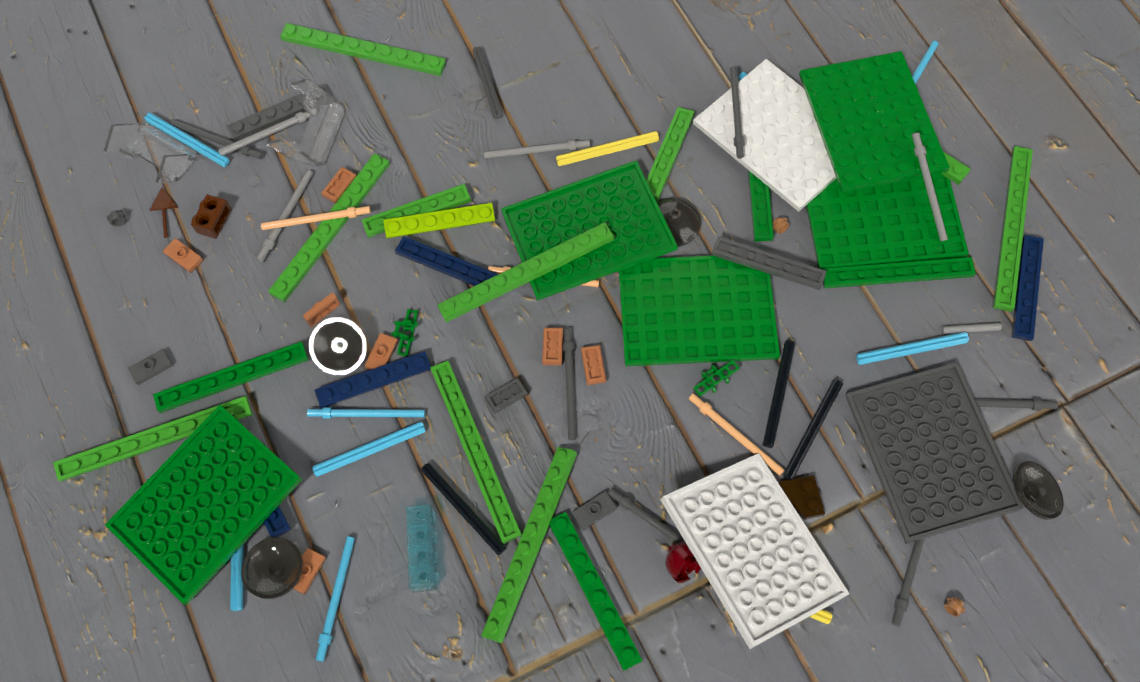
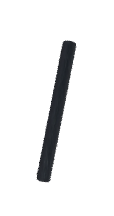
M786 340L784 343L762 444L766 448H773L795 348V342L792 340Z
M837 379L832 381L783 474L785 479H794L843 386L841 381Z
M426 463L421 468L423 474L497 555H501L506 550L504 544L431 464Z

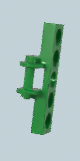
M407 309L406 318L403 322L399 320L394 321L396 327L395 331L391 332V335L394 338H400L397 351L399 356L408 357L411 342L415 340V337H413L415 327H418L416 322L418 310ZM411 313H414L413 319L409 318ZM399 327H404L403 333H399ZM410 330L412 333L408 336L405 335V332ZM403 347L406 348L405 353H401Z
M734 360L717 370L716 366L711 365V369L706 373L701 372V377L705 380L693 387V390L698 394L699 398L711 389L715 393L716 389L714 386L723 380L728 384V377L736 373L740 367ZM730 366H735L734 370H729ZM713 376L720 377V380L714 381ZM703 386L705 390L699 392L698 389Z

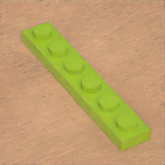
M492 203L385 219L383 223L386 239L495 222Z

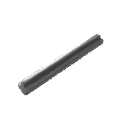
M479 46L477 48L474 47V58L493 117L495 119L502 118V110L482 48Z

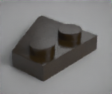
M814 475L778 482L791 504L797 509L804 520L825 515Z

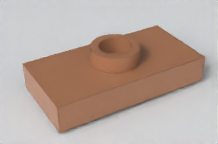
M341 167L321 192L322 197L336 204L357 175Z
M176 238L163 250L166 256L189 273H192L203 261L202 257Z
M332 292L322 301L315 303L313 308L302 315L306 323L313 327L340 306L337 296Z
M544 328L542 365L562 366L563 328Z
M380 333L366 361L365 368L372 370L388 364L399 342L398 339Z
M600 345L582 347L581 354L587 386L606 383Z
M307 548L286 585L305 595L325 562L326 557Z

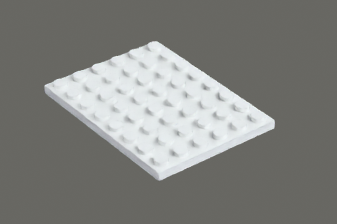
M765 59L738 82L742 136H744L745 145L743 146L744 157L742 159H738L736 156V147L733 140L735 129L732 89H729L693 119V124L799 212L832 183L836 176L804 88L769 60Z
M759 453L669 493L660 499L749 649L849 595L848 590Z

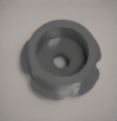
M114 210L107 216V220L112 226H122L125 223L126 215L119 210Z

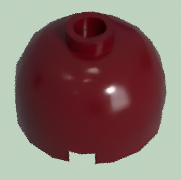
M685 541L670 546L666 556V569L677 583L686 582L691 579L688 575L694 570L697 574L701 567Z

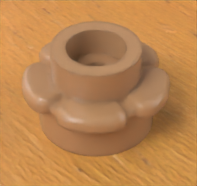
M781 217L775 219L772 223L773 231H776L778 234L785 232L789 227L788 219Z
M948 597L946 599L944 608L949 614L958 617L961 613H965L964 603L959 598Z

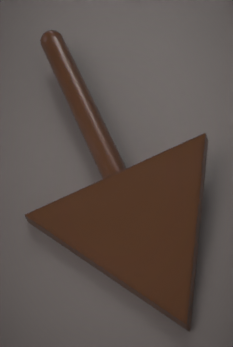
M161 187L150 211L162 210L164 238H167L166 209L178 207Z

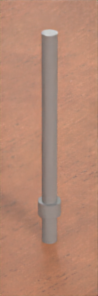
M316 108L304 113L299 112L288 120L219 149L218 152L220 156L226 155L296 123L306 122V119L317 115L318 112Z
M914 133L912 134L915 145L914 153L915 157H918L939 239L940 242L946 241L948 238L925 156L927 152L925 146L922 145L920 134Z
M568 140L566 143L485 151L484 159L568 149L569 151H575L577 148L590 147V141Z
M310 170L306 171L279 220L288 219L313 176V172ZM283 227L274 228L268 239L264 240L261 245L262 249L256 258L258 261L263 262L268 252L272 251L275 245L274 242Z

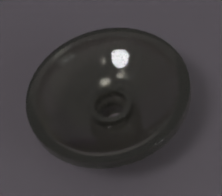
M668 197L657 202L677 246L686 245L697 237L701 229V215L695 205L679 197Z
M334 317L324 320L313 330L309 340V351L313 361L320 369L330 374L343 375L354 371L362 364L367 353V341L364 332L356 323L346 318ZM339 341L344 343L343 348L339 347Z
M1025 461L1019 464L1013 473V486L1022 505L1030 513L1041 519L1052 520L1058 517L1063 511L1064 501L1061 489L1054 477L1043 466L1035 462Z
M272 537L262 540L254 545L244 558L241 569L242 581L246 589L256 597L262 599L282 597L289 593L299 582L303 572V557L298 547L285 538ZM280 569V572L275 575V571Z

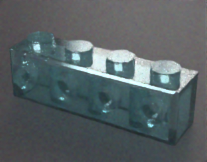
M431 505L406 507L409 589L412 593L436 591L437 584H440L439 571H436V564L439 563V553L435 551V543H438V533L434 531V523H437V513L433 511Z

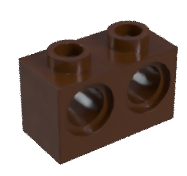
M206 194L204 200L200 203L197 214L192 218L191 225L196 233L217 239L231 211L229 203L225 199Z

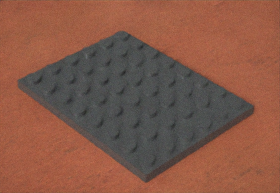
M957 362L846 393V400L905 544L1017 512L1024 508Z

